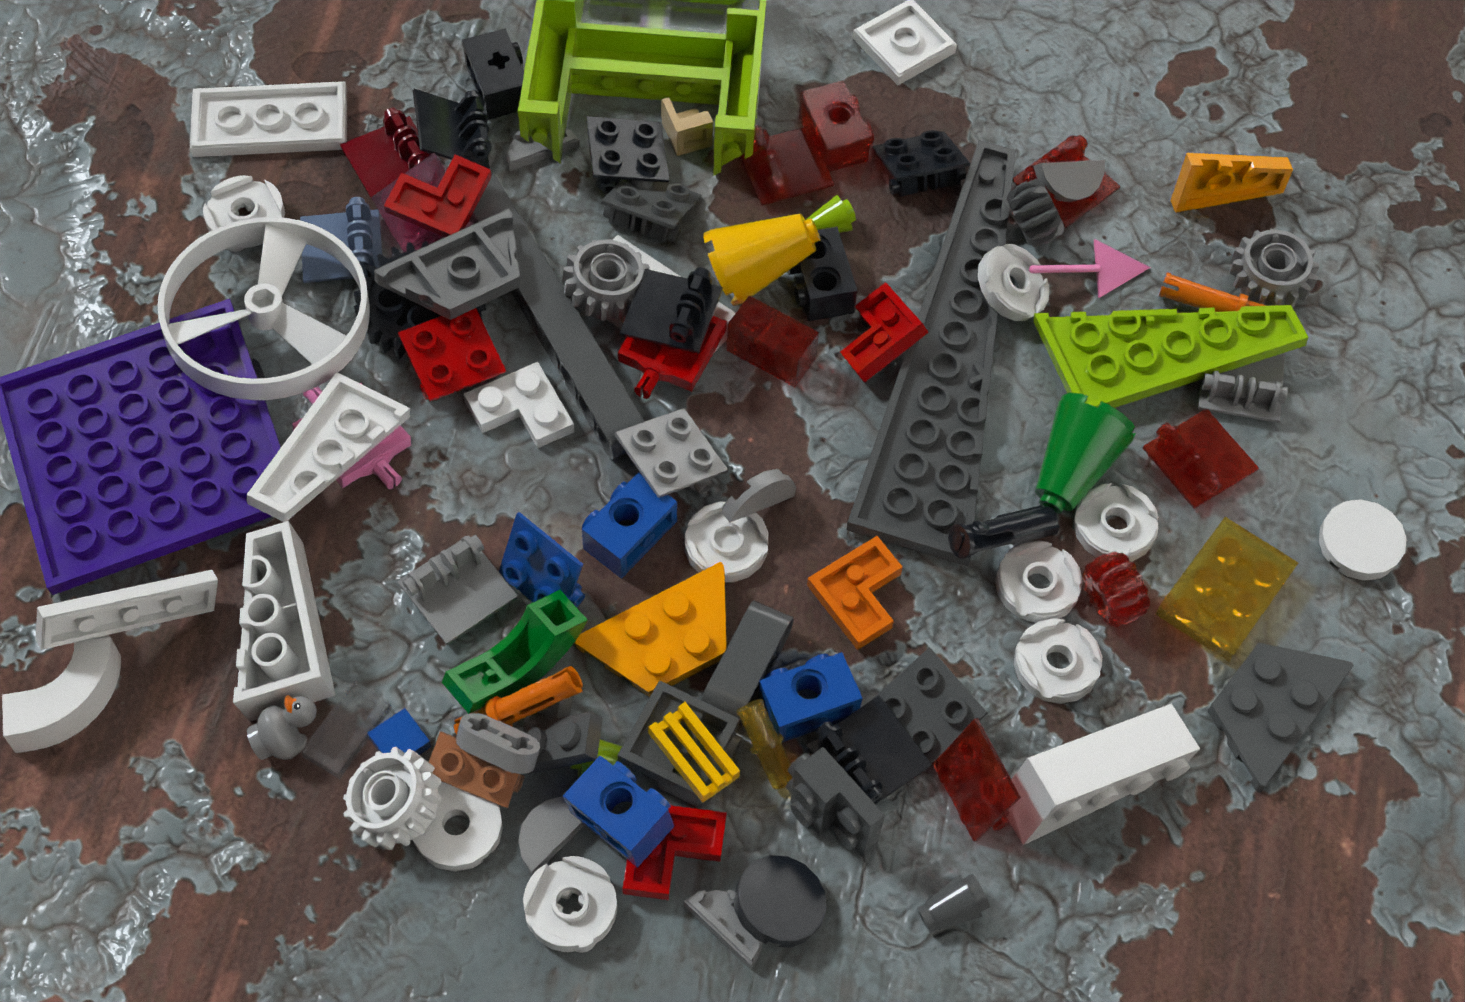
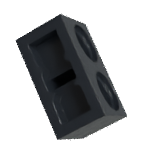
M838 227L818 230L820 241L815 242L816 251L787 271L788 275H795L797 282L794 284L795 300L798 307H804L808 322L855 313L854 306L856 305L857 287Z

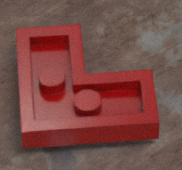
M454 155L438 187L401 172L384 204L385 212L444 238L466 228L492 177L491 169Z
M885 282L854 306L871 328L841 350L840 353L865 383L929 332L918 317Z
M671 805L668 810L675 827L638 868L627 860L622 888L623 894L669 900L675 856L721 862L727 812Z

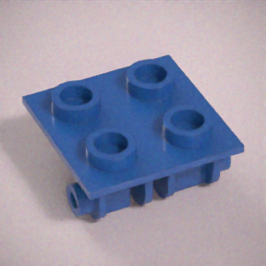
M518 512L508 539L499 573L510 585L514 586L532 602L561 590L578 607L585 598V594L581 592L582 586L577 583L583 563L523 514Z

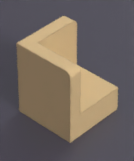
M669 97L661 99L662 124L677 156L713 146V120L708 111L699 113L698 109L694 108L676 113Z

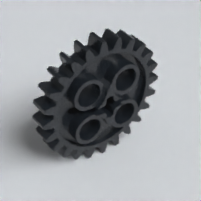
M424 241L421 248L428 246V241ZM407 242L406 252L403 253L395 246L391 247L393 257L390 259L381 254L377 255L379 267L366 265L368 277H365L370 304V319L367 329L369 343L379 342L383 354L394 347L395 356L398 360L406 352L398 332L441 316L378 285L375 281V269L417 251L411 242ZM360 290L354 291V298L357 304L354 306L356 317L361 302ZM486 303L476 307L481 319L482 311H486ZM398 304L396 307L386 308L388 305Z

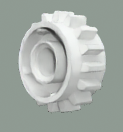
M393 747L390 753L378 751L375 753V756L365 762L363 761L350 778L347 793L343 798L347 805V810L343 813L344 817L353 822L350 830L371 846L376 848L380 844L388 850H392L395 843H402L407 846L410 844V840L423 835L432 820H435L438 803L442 801V797L438 794L437 789L441 784V779L432 773L435 767L413 750L408 749L404 753L397 747Z

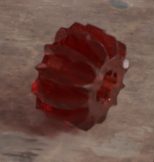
M1116 551L1110 554L1105 553L1094 558L1093 562L1085 565V571L1082 574V579L1086 584L1084 589L1090 597V603L1094 605L1097 614L1102 616L1105 623L1118 628L1124 624L1129 625L1139 620L1140 616L1147 613V608L1150 607V599L1147 595L1148 588L1144 585L1143 576L1137 571L1135 563L1130 562L1127 555Z

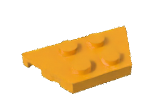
M719 562L581 633L574 644L578 650L583 653L587 652L602 662L606 669L618 677H624L632 683L633 687L648 697L653 693L659 680L673 686L721 660L727 649L724 565L722 562Z

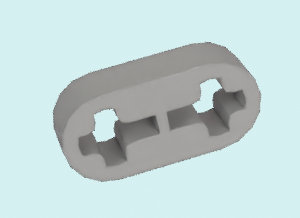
M466 714L460 720L456 744L462 750L511 773L525 774L534 770L540 751V743L536 738L484 714Z

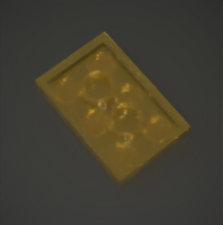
M1224 517L1160 604L1156 615L1230 662L1294 572L1298 562L1232 520Z

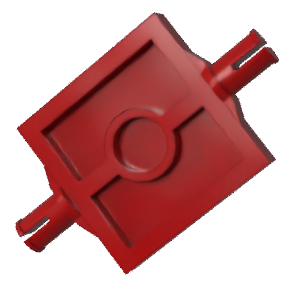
M716 316L712 317L699 354L627 337L618 351V362L640 370L643 373V376L634 388V392L639 397L643 394V398L648 399L658 381L669 382L692 392L727 331V321Z

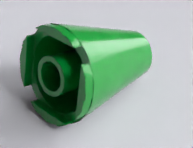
M1081 393L1064 394L1057 404L1035 493L1040 498V505L1051 507L1057 514H1061L1063 510L1072 511L1128 448L1136 433H1132L1135 428L1133 422L1122 412L1103 401L1100 402L1098 408L1085 402L1088 396Z

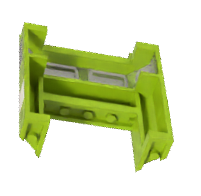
M536 0L518 107L520 137L528 142L529 136L532 137L535 142L551 150L553 159L561 164L563 138H565L572 93L661 100L669 97L671 101L719 105L718 114H716L713 176L721 172L724 164L743 154H745V159L752 156L768 0Z

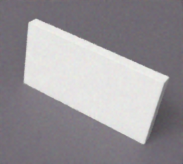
M345 81L193 89L190 152L192 157L342 150L340 144L347 142V87Z

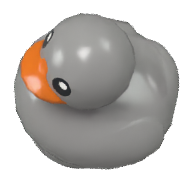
M287 695L284 700L285 709L277 705L268 706L261 712L258 722L247 728L249 743L259 759L264 760L274 756L278 759L288 760L294 758L305 748L307 737L304 734H300L297 727L308 726L314 721L317 708L311 699L305 696L292 698L290 695Z

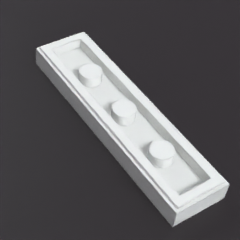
M213 570L39 606L37 607L36 641L42 650L212 612L215 607L218 579Z

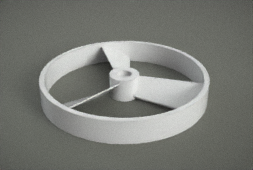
M259 217L221 226L190 244L171 264L163 279L158 296V318L172 358L180 369L193 381L215 393L232 398L273 400L298 395L311 390L332 378L336 372L341 371L352 360L365 338L370 319V304L362 267L352 251L336 236L318 226L300 220L281 217ZM263 240L258 285L251 287L245 294V310L169 324L171 306L181 284L196 267L227 248L246 242ZM306 244L319 248L340 261L349 270L359 286L361 292L359 312L347 336L283 303L282 296ZM248 316L251 325L260 330L274 329L312 365L294 373L278 377L238 378L212 371L200 365L186 355L178 345Z

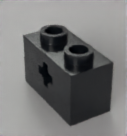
M506 28L463 39L465 65L475 90L484 97L485 105L483 108L487 115V120L518 112L524 78V70L521 67L523 57L518 42L511 43Z

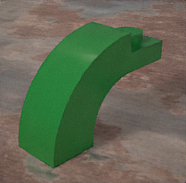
M558 590L527 605L520 621L503 640L485 653L446 671L441 683L466 712L470 714L484 707L486 701L496 696L501 698L509 696L541 679L574 644L588 619L561 590Z

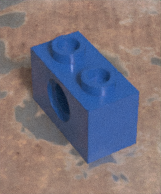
M638 472L628 483L622 482L617 486L611 495L610 501L600 511L594 510L585 519L582 525L583 549L622 579L677 522V501L669 495L658 498L645 478ZM623 520L635 522L631 526H622L618 523Z
M842 652L832 656L828 654L814 656L803 666L791 670L779 668L768 673L764 679L759 680L758 700L777 744L814 732L828 721H831L833 725L837 724L861 708L862 695ZM809 689L816 692L818 697L815 699H804L799 696L798 692Z
M600 755L566 791L563 798L572 815L638 868L675 827L668 810L671 805L655 789L650 788L646 792L635 783L637 780L635 775L621 762L616 761L612 765ZM621 802L632 803L630 809L625 813H612L613 808Z

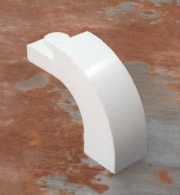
M109 635L74 642V652L69 665L54 681L37 689L2 695L3 737L15 753L34 751L61 743L79 733L101 713L116 688L121 668V655Z

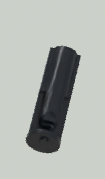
M1040 505L998 515L994 519L982 522L978 520L973 521V524L969 525L955 524L949 530L948 540L953 554L957 558L965 559L980 551L1008 544L1016 545L1056 535L1060 526L1058 525L1055 511L1051 507Z

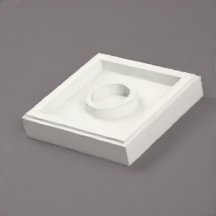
M914 0L903 2L853 31L854 41L897 86L955 54L957 44Z

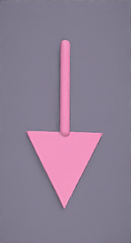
M1095 239L1094 265H1032L1029 267V272H1096L1098 298L1151 267Z

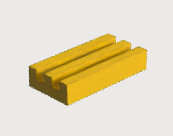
M686 702L679 705L678 710L673 714L669 712L663 716V720L658 724L654 722L648 726V734L702 803L740 777L739 768ZM681 721H684L685 724L689 727V729L693 732V734L697 737L700 743L704 746V748L716 761L719 767L723 770V772L725 773L724 775L721 776L720 773L716 770V768L712 765L709 759L705 756V754L697 746L694 740L682 727V725L680 724ZM671 729L712 781L711 784L705 785L665 734L666 731Z

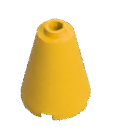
M801 213L715 228L704 232L703 236L704 243L712 240L715 251L708 253V257L725 295L734 293L731 301L733 306L743 304L816 251L815 242L820 241V236L813 219L805 220Z

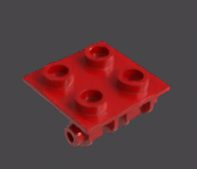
M476 308L451 320L440 316L398 332L421 382L420 389L425 400L429 399L430 402L451 393L459 392L464 388L471 387L487 379L495 378L506 372Z

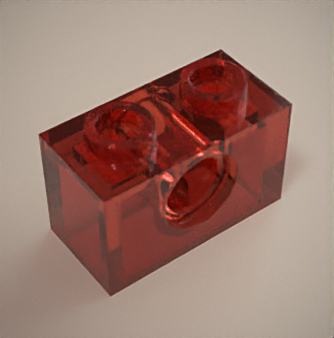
M844 81L801 91L799 118L825 173L868 162L870 145L874 143L873 131L868 122H863L858 99L855 94L849 93Z
M749 295L728 323L727 351L796 387L816 360L819 332Z

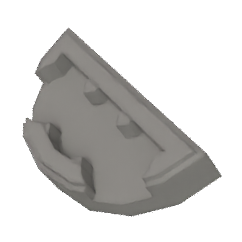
M565 129L563 152L580 146V140L569 129ZM520 131L514 135L515 139L509 145V149L506 152L509 171L553 156L551 150L535 142L532 137L529 136V142L520 137Z
M1105 160L1040 163L1033 167L1037 179L1042 181L1047 189L1055 195L1053 197L1056 200L1074 202L1091 196L1099 188L1104 176Z
M779 469L764 471L747 481L750 488L737 500L731 496L721 513L731 523L794 497L796 486L789 475L783 474Z
M563 796L546 800L532 809L521 825L518 843L522 862L531 876L540 867L548 863L585 826V824L570 813Z
M703 890L686 899L684 907L751 970L761 955L763 942L756 940L742 927L734 909L736 892L728 890V892L720 890L706 892Z

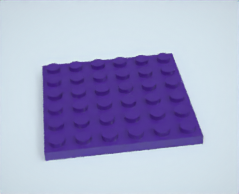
M229 298L169 319V324L234 312L235 309ZM238 320L178 345L191 359L212 371L238 378L258 379ZM160 322L0 377V417L45 584L52 595L273 517L247 504V493L281 448L266 400H244L228 397L204 388L193 381L180 369L167 348Z

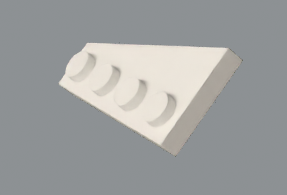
M336 372L247 493V504L283 522L288 521L410 418V408Z

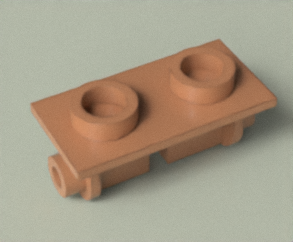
M442 731L438 735L429 763L435 767L432 773L440 778L442 782L506 808L509 806L513 792H519L525 778L524 775L508 772L465 752L456 744V737Z

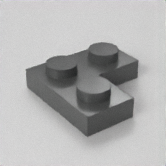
M573 696L525 717L523 732L536 738L540 743L536 766L528 774L595 761L598 755L603 718L592 711L570 716Z

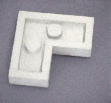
M538 362L464 393L465 403L482 433L520 417L536 447L540 448L575 432L572 419Z

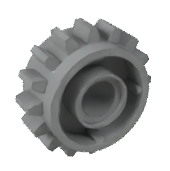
M1270 228V230L1263 232L1254 231L1251 239L1247 237L1242 238L1239 247L1235 248L1231 258L1232 265L1229 275L1236 276L1233 286L1239 288L1242 294L1248 295V300L1267 306L1291 305L1294 307L1297 299L1305 301L1310 291H1313L1318 280L1316 273L1320 265L1313 262L1315 252L1309 249L1305 240L1300 239L1291 232Z
M611 239L592 240L591 243L585 246L579 245L576 256L569 254L567 257V264L564 267L562 282L565 283L564 295L571 296L572 306L574 308L578 307L586 316L603 321L612 319L622 320V317L627 315L645 269H649L650 266L649 264H643L641 260L642 254L640 252L636 253L626 243Z

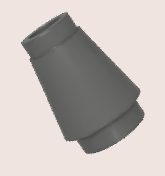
M970 874L965 878H962L961 875L956 877L927 900L925 904L918 907L917 910L929 933H932L937 929L941 930L982 917L981 912L988 909L990 904L978 880L973 874Z

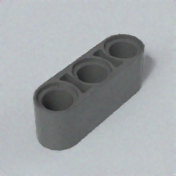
M755 600L752 601L705 689L702 701L739 718V726H742L758 698L759 680L764 679L775 665L791 632L794 617Z

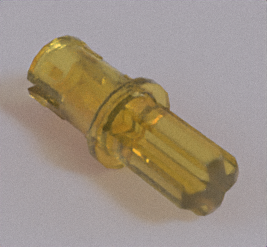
M763 699L752 701L737 709L736 713L740 716L753 745L750 751L752 754H757L772 788L775 790L783 789L793 778L788 772L791 763L781 744L784 737L782 734L776 733L765 709Z

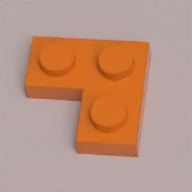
M875 536L808 577L807 586L854 647L859 650L893 628L894 620L872 592L900 576L903 567L882 540Z

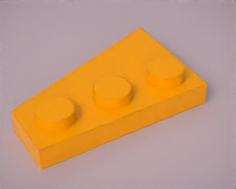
M1186 153L1170 201L1175 213L1281 194L1284 193L1293 168L1288 157Z

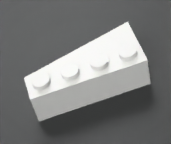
M289 521L246 533L242 582L245 594L244 606L240 608L239 620L242 634L241 647L237 649L236 667L239 673L238 686L234 687L233 703L249 721H254L259 718L261 712L268 706L277 705L285 709L284 700L287 695H290L292 698L305 696L316 702L335 696L302 540Z
M1169 704L1028 757L996 800L1022 845H1025L1129 794H1138L1160 779L1165 778L1167 781L1176 779L1190 769L1188 762L1200 750V747L1173 705Z

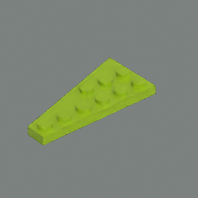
M1291 305L1244 306L1239 311L1215 312L1214 307L1199 308L1198 312L1177 313V309L1113 311L1110 315L1087 316L1086 312H1071L1070 316L1049 317V313H1034L1033 319L1034 325L1066 392L1087 395L1088 398L1085 403L1097 408L1101 401L1116 408L1202 380L1205 373L1212 374L1213 371H1218L1219 374L1301 348L1306 346L1309 338Z

